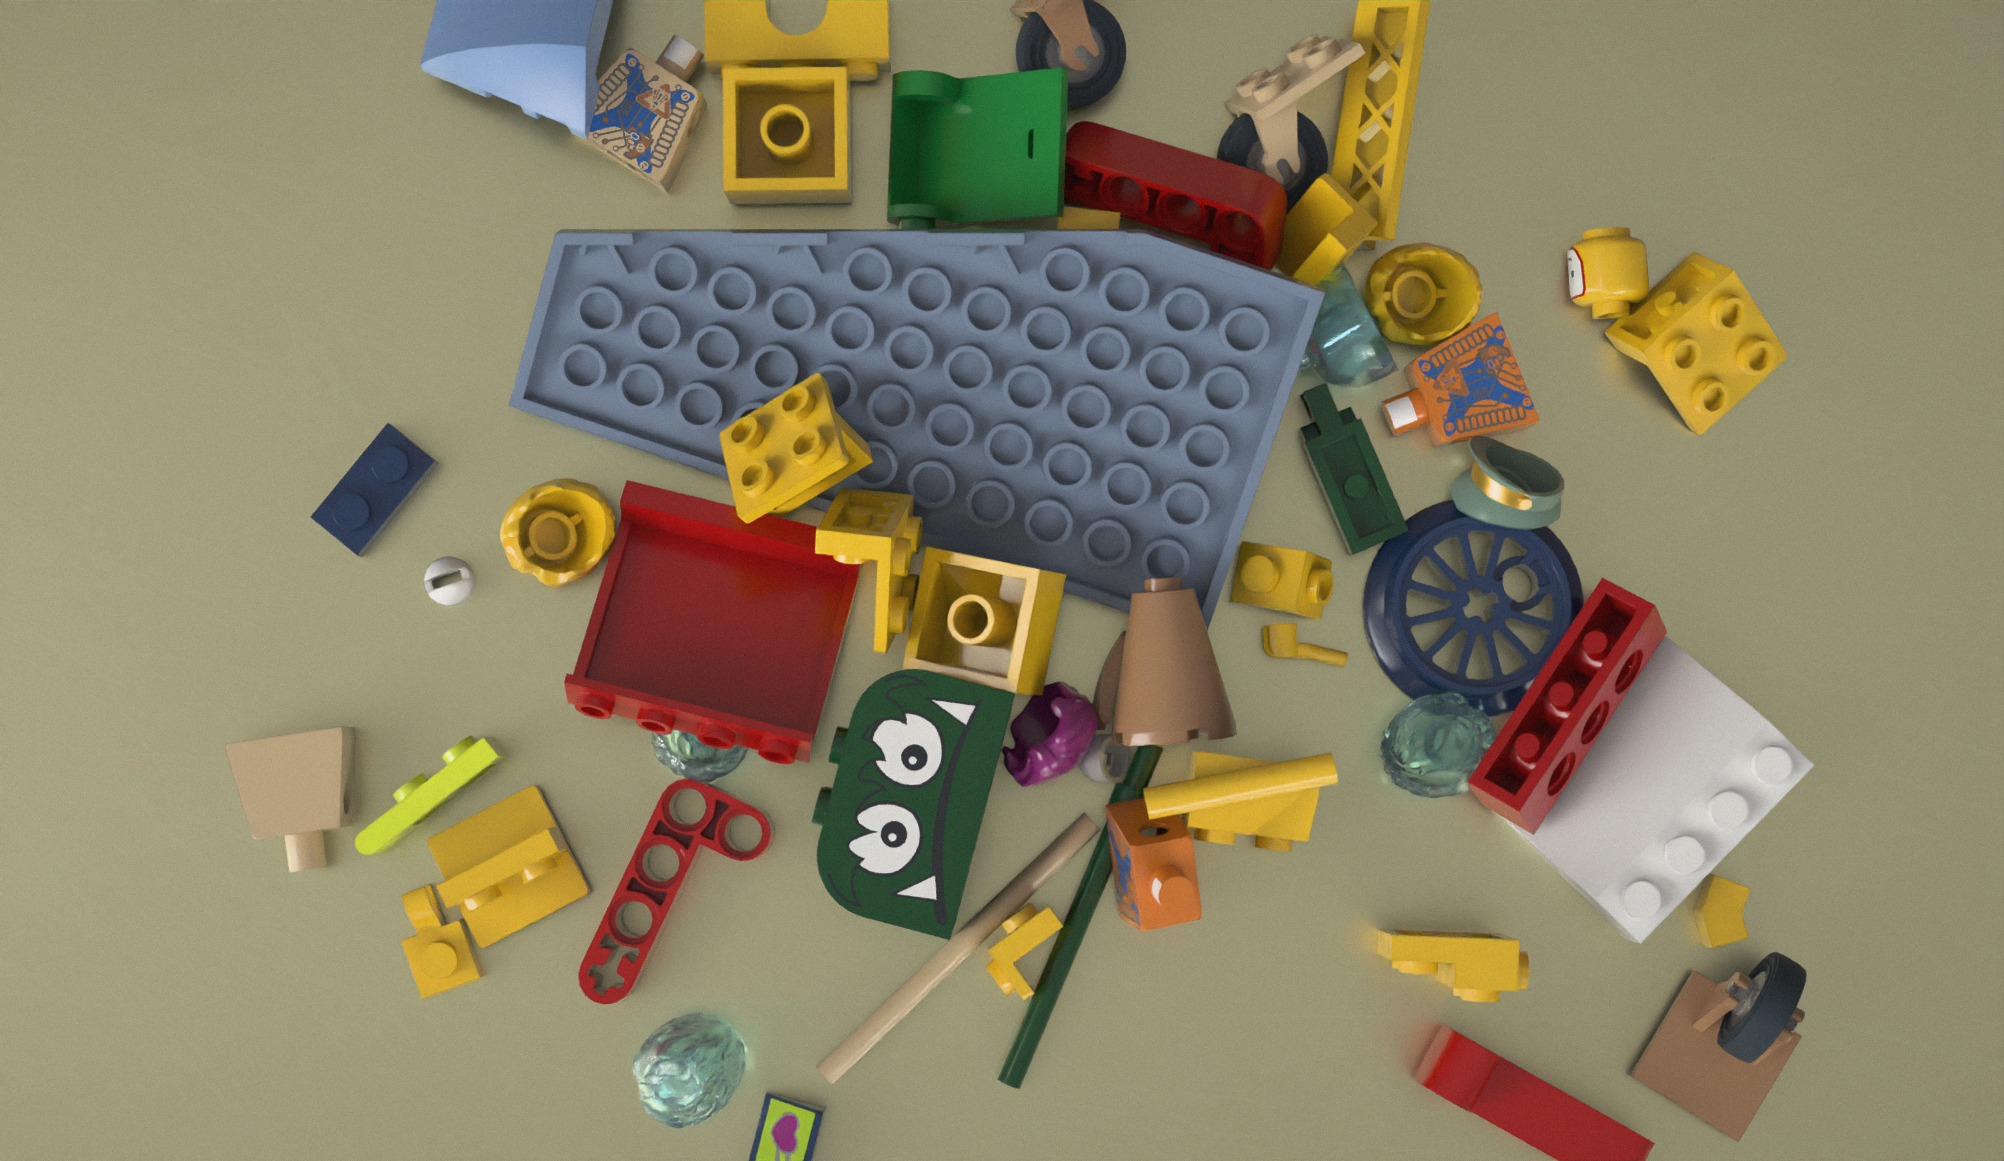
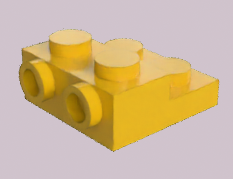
M1377 929L1376 953L1391 960L1392 968L1399 969V972L1437 974V981L1453 988V995L1461 996L1462 1000L1500 1002V991L1527 989L1529 957L1527 951H1519L1518 939L1500 933Z

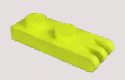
M472 735L464 738L442 756V759L447 764L443 769L430 779H427L421 773L409 780L393 794L398 803L356 836V849L364 855L388 851L508 758V755L492 737H483L477 742Z

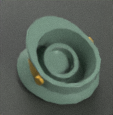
M1475 436L1469 439L1468 448L1475 458L1474 464L1461 473L1451 484L1450 495L1459 511L1484 523L1521 530L1545 527L1560 518L1561 496L1565 480L1556 468L1529 452L1515 449L1495 439L1484 436Z

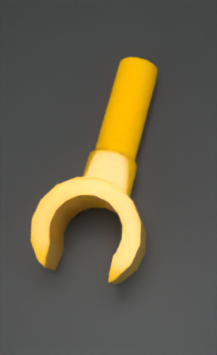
M1277 623L1263 626V650L1270 658H1308L1345 667L1347 663V652L1311 643H1298L1296 623Z

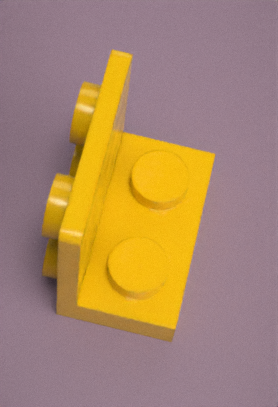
M1694 251L1649 291L1646 299L1634 304L1629 309V316L1619 318L1604 331L1615 349L1649 367L1689 429L1699 435L1705 433L1787 358L1785 349L1736 272Z
M841 487L816 529L815 553L833 555L836 561L845 564H863L871 559L878 560L874 652L887 653L896 634L905 633L908 613L914 610L920 576L910 574L911 554H918L920 551L923 520L922 517L913 516L914 495Z

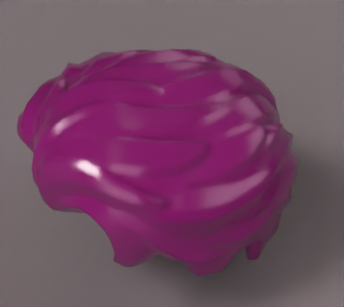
M1053 682L1044 686L1042 696L1033 695L1022 712L1012 721L1010 731L1015 746L1013 749L1003 746L1001 751L1004 755V765L1007 771L1022 787L1045 784L1047 781L1069 773L1080 765L1081 760L1089 753V747L1096 733L1098 717L1088 697L1080 694L1073 686H1069L1065 682Z

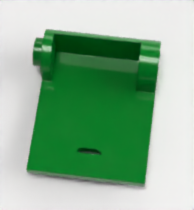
M1053 68L967 78H956L945 73L924 70L901 71L893 74L887 222L899 225V229H935L937 226L1063 217L1069 70Z

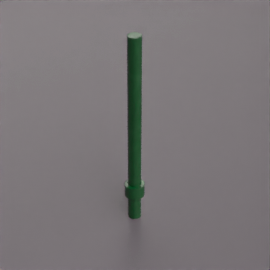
M1157 745L1138 746L1123 783L1115 784L1107 805L1144 798L1143 788L1148 787L1164 748ZM1107 821L997 1078L998 1081L1013 1088L1020 1089L1113 870Z

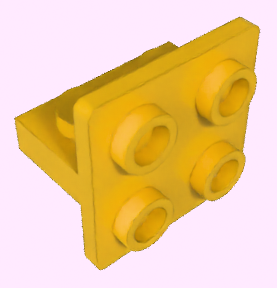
M815 373L801 383L787 389L783 394L747 416L738 419L719 434L737 515L747 524L764 514L782 517L873 462L868 443L835 411L828 382L820 373Z
M529 786L430 837L427 841V845L445 879V882L437 885L436 888L446 908L459 907L474 939L481 948L496 943L579 900L590 892V888L537 786Z

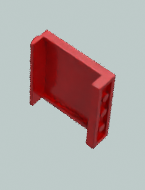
M626 480L620 499L621 520L573 675L567 673L564 684L567 702L575 705V709L578 712L592 718L610 719L613 714L636 720V724L639 727L653 733L671 734L674 729L697 735V739L710 747L732 749L735 744L758 750V754L762 758L771 762L793 764L796 759L809 763L864 563L845 564L836 561L833 555L815 553L817 526L764 514L747 524L738 517L735 506Z

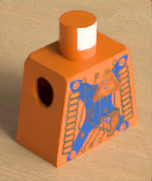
M1497 312L1486 316L1411 361L1404 368L1411 390L1381 401L1385 419L1393 435L1425 424L1435 448L1468 442L1469 439L1475 436L1493 437L1523 431L1540 421Z
M1145 798L1105 805L1120 918L1140 931L1201 919L1202 911L1193 840L1190 831L1180 816L1177 814L1149 820ZM1148 828L1157 829L1154 837L1141 835L1140 832Z

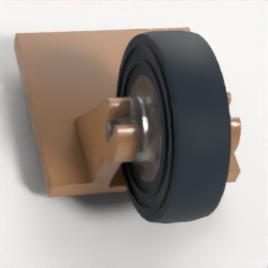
M1017 0L1010 8L1018 17L1026 18L1016 43V62L1019 72L1053 68L1069 70L1067 107H1083L1095 103L1107 95L1117 84L1126 62V41L1118 21L1104 6L1093 0Z
M1778 952L1767 955L1748 976L1737 971L1728 981L1718 984L1693 970L1630 1076L1739 1142L1802 1037L1794 1030L1798 1022L1801 1023L1805 1016V1012L1799 1009L1797 1005L1806 983V970L1797 962Z

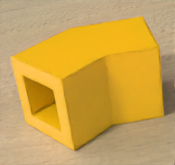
M1708 874L1704 878L1693 907L1703 946L1715 948L1749 938L1742 911L1751 888L1714 874Z

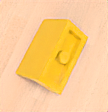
M1324 173L1316 179L1287 214L1283 248L1276 265L1289 277L1323 288L1378 225V222L1329 174Z

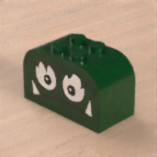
M906 669L881 677L862 694L854 708L849 728L837 726L828 762L839 766L833 788L821 787L812 818V823L822 826L817 846L818 871L826 890L839 905L856 915L947 940L951 939L1015 699L1014 693L931 671Z

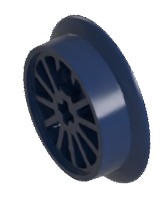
M1453 500L1431 505L1405 520L1409 531L1385 541L1372 562L1366 580L1363 600L1364 623L1370 647L1376 660L1390 680L1410 698L1429 709L1464 718H1487L1512 712L1516 709L1584 606L1582 584L1577 568L1564 544L1547 526L1530 530L1505 528L1469 517L1457 509ZM1468 534H1482L1492 539L1481 576L1477 574ZM1449 538L1456 540L1465 574L1464 580L1435 552L1434 547ZM1503 541L1511 544L1521 552V556L1510 557L1497 565ZM1422 559H1426L1453 587L1451 592L1419 583L1412 579V575ZM1509 568L1524 570L1532 581L1531 593L1523 602H1516L1504 590V577L1502 576ZM1412 591L1445 601L1446 609L1409 617L1406 609L1407 592ZM1468 591H1471L1475 597L1486 595L1491 605L1483 611L1486 618L1485 622L1479 616L1468 618L1464 614L1463 607L1470 603ZM1544 596L1546 597V620L1522 613V611L1534 608L1542 601ZM1448 618L1451 626L1423 651L1411 632L1412 626ZM1506 619L1541 629L1542 637L1533 653L1506 626ZM1493 631L1522 659L1519 667L1506 675L1501 670ZM1458 632L1464 634L1463 642L1454 672L1450 673L1435 664L1432 658ZM1476 636L1481 638L1489 670V676L1486 679H1469L1466 677V670Z

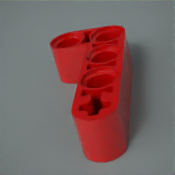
M1077 122L1067 131L1064 199L1101 211L1119 212L1121 217L1211 244L1210 251L1268 270H1272L1283 248L1288 202L1284 188L1273 177L1262 172L1095 122Z
M695 778L682 779L670 784L662 793L580 965L578 973L579 986L585 996L593 1002L606 1005L616 1003L632 994L646 971L704 846L738 861L753 860L760 857L773 845L776 834L774 821L769 813L761 807L703 780ZM688 788L695 789L701 793L706 804L703 817L695 824L683 822L675 812L674 805L677 796ZM740 815L752 816L761 826V840L752 850L738 848L730 838L731 824ZM660 844L667 845L675 850L679 859L678 871L668 880L657 878L649 869V855ZM631 901L642 902L649 908L652 914L651 928L644 935L630 933L622 923L623 909ZM609 937L622 946L638 948L640 950L638 956L632 951L624 954L617 967L616 973L624 978V982L616 983L608 989L601 986L604 976L596 971L597 965L604 966L610 963L615 958L620 947L619 945L608 944Z
M1444 1024L1440 1027L1413 1077L1414 1080L1430 1091L1460 1108L1478 1115L1558 1161H1646L1655 1144L1637 1132Z

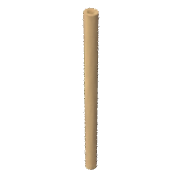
M1085 812L816 1066L828 1082L832 1085L837 1082L1001 926L1002 922L1022 906L1101 830Z

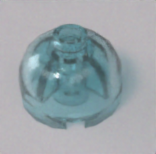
M1341 262L1317 285L1326 289L1299 368L1304 372L1313 367L1326 383L1339 388H1360L1375 383L1399 371L1363 298L1354 285L1344 262Z

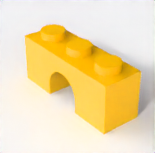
M704 0L705 62L711 75L720 74L721 81H723V68L847 67L850 81L875 80L878 78V72H891L890 0H827V9L822 22L814 30L802 35L784 33L771 23L770 0Z

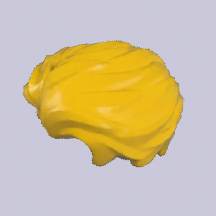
M1427 242L1413 243L1395 247L1374 261L1366 280L1364 302L1368 306V311L1378 318L1380 330L1388 339L1411 345L1429 346L1448 340L1470 326L1471 321L1480 310L1479 305L1482 303L1483 286L1480 283L1478 270L1467 261L1464 255L1440 245Z
M553 479L528 489V491L512 503L503 519L500 528V538L507 558L514 569L527 575H535L545 585L559 587L590 574L607 555L615 539V516L613 515L612 508L608 505L606 496L600 493L596 486L586 482H579L575 479Z

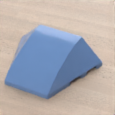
M437 0L420 63L421 68L426 73L486 98L495 95L522 107L524 114L536 119L543 115L567 125L572 134L588 140L600 90L596 70L613 0Z

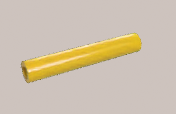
M1332 752L1143 788L1148 817L1151 820L1337 784L1338 778Z

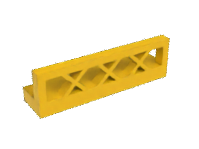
M1358 0L1352 41L1360 43L1366 54L1348 65L1331 177L1378 222V225L1357 249L1375 250L1376 240L1394 241L1431 0Z

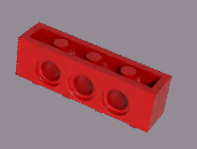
M1602 577L1468 779L1467 783L1483 806L1533 835L1536 833L1666 635L1667 630L1656 605Z

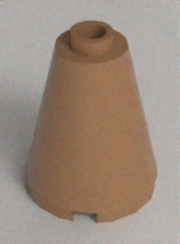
M1181 577L1144 579V592H1135L1131 596L1112 725V743L1114 745L1123 743V746L1189 743V740L1199 738V734H1208V741L1237 735L1236 721L1194 588L1182 589Z

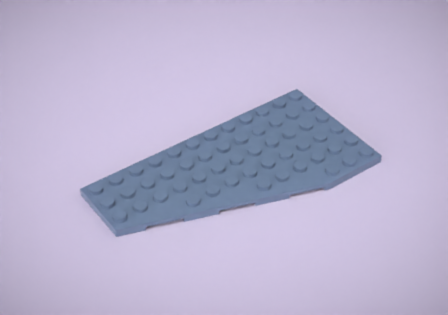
M561 229L554 236L509 406L729 479L719 438L720 432L738 419L747 416L783 394L787 389L801 383L815 373H820L828 382L835 411L868 443L873 462L805 502L803 505L827 512L841 487L914 495L913 516L922 517L923 520L921 544L936 549L1066 574L1064 592L1127 613L1130 610L1132 593L1144 592V579L1181 577L1182 589L1194 588L1208 631L1326 289L1147 229Z

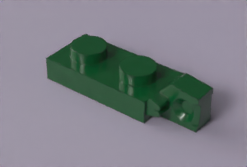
M1326 383L1304 391L1300 398L1310 424L1299 428L1304 440L1302 445L1349 555H1354L1408 532L1407 524L1362 419L1356 418L1351 407L1338 412Z

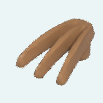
M1123 631L1114 643L1098 678L1092 703L1098 717L1096 730H1105L1106 723H1110L1114 697L1119 684L1126 631Z

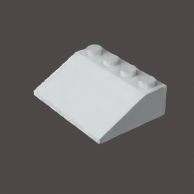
M1664 636L1536 833L1533 835L1504 817H1500L1625 940L1641 944L1808 773L1814 764L1770 721L1672 640Z

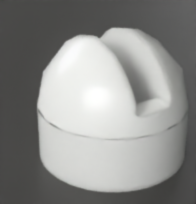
M442 557L435 560L429 565L424 575V587L428 596L442 605H460L471 597L475 589L476 579L472 568L465 561L455 557ZM460 570L463 580L446 584L438 589L434 588V579Z
M1112 734L1095 735L1089 747V753L1082 759L1079 768L1084 776L1098 783H1119L1125 779L1131 764L1130 747L1123 746V743L1114 745L1112 743ZM1104 754H1107L1106 765H1104Z

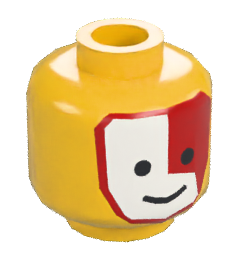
M1604 227L1582 232V241L1572 245L1567 254L1569 288L1572 302L1584 308H1592L1594 319H1615L1629 316V305L1641 302L1649 295L1647 248L1645 243L1638 238L1630 236V229L1626 227Z

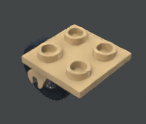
M1317 34L1310 35L1291 46L1286 51L1289 60L1271 72L1265 67L1243 78L1235 86L1239 93L1224 102L1230 113L1237 114L1238 118L1224 133L1219 144L1217 159L1265 173L1276 179L1287 194L1286 215L1316 179L1327 173L1328 152L1324 138L1317 126L1307 116L1297 111V99L1366 54L1361 44L1335 37L1323 36L1319 38Z

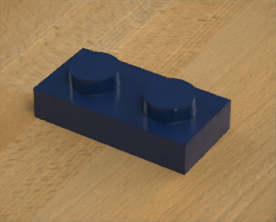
M387 423L310 518L357 556L363 557L437 467L439 462L397 428Z

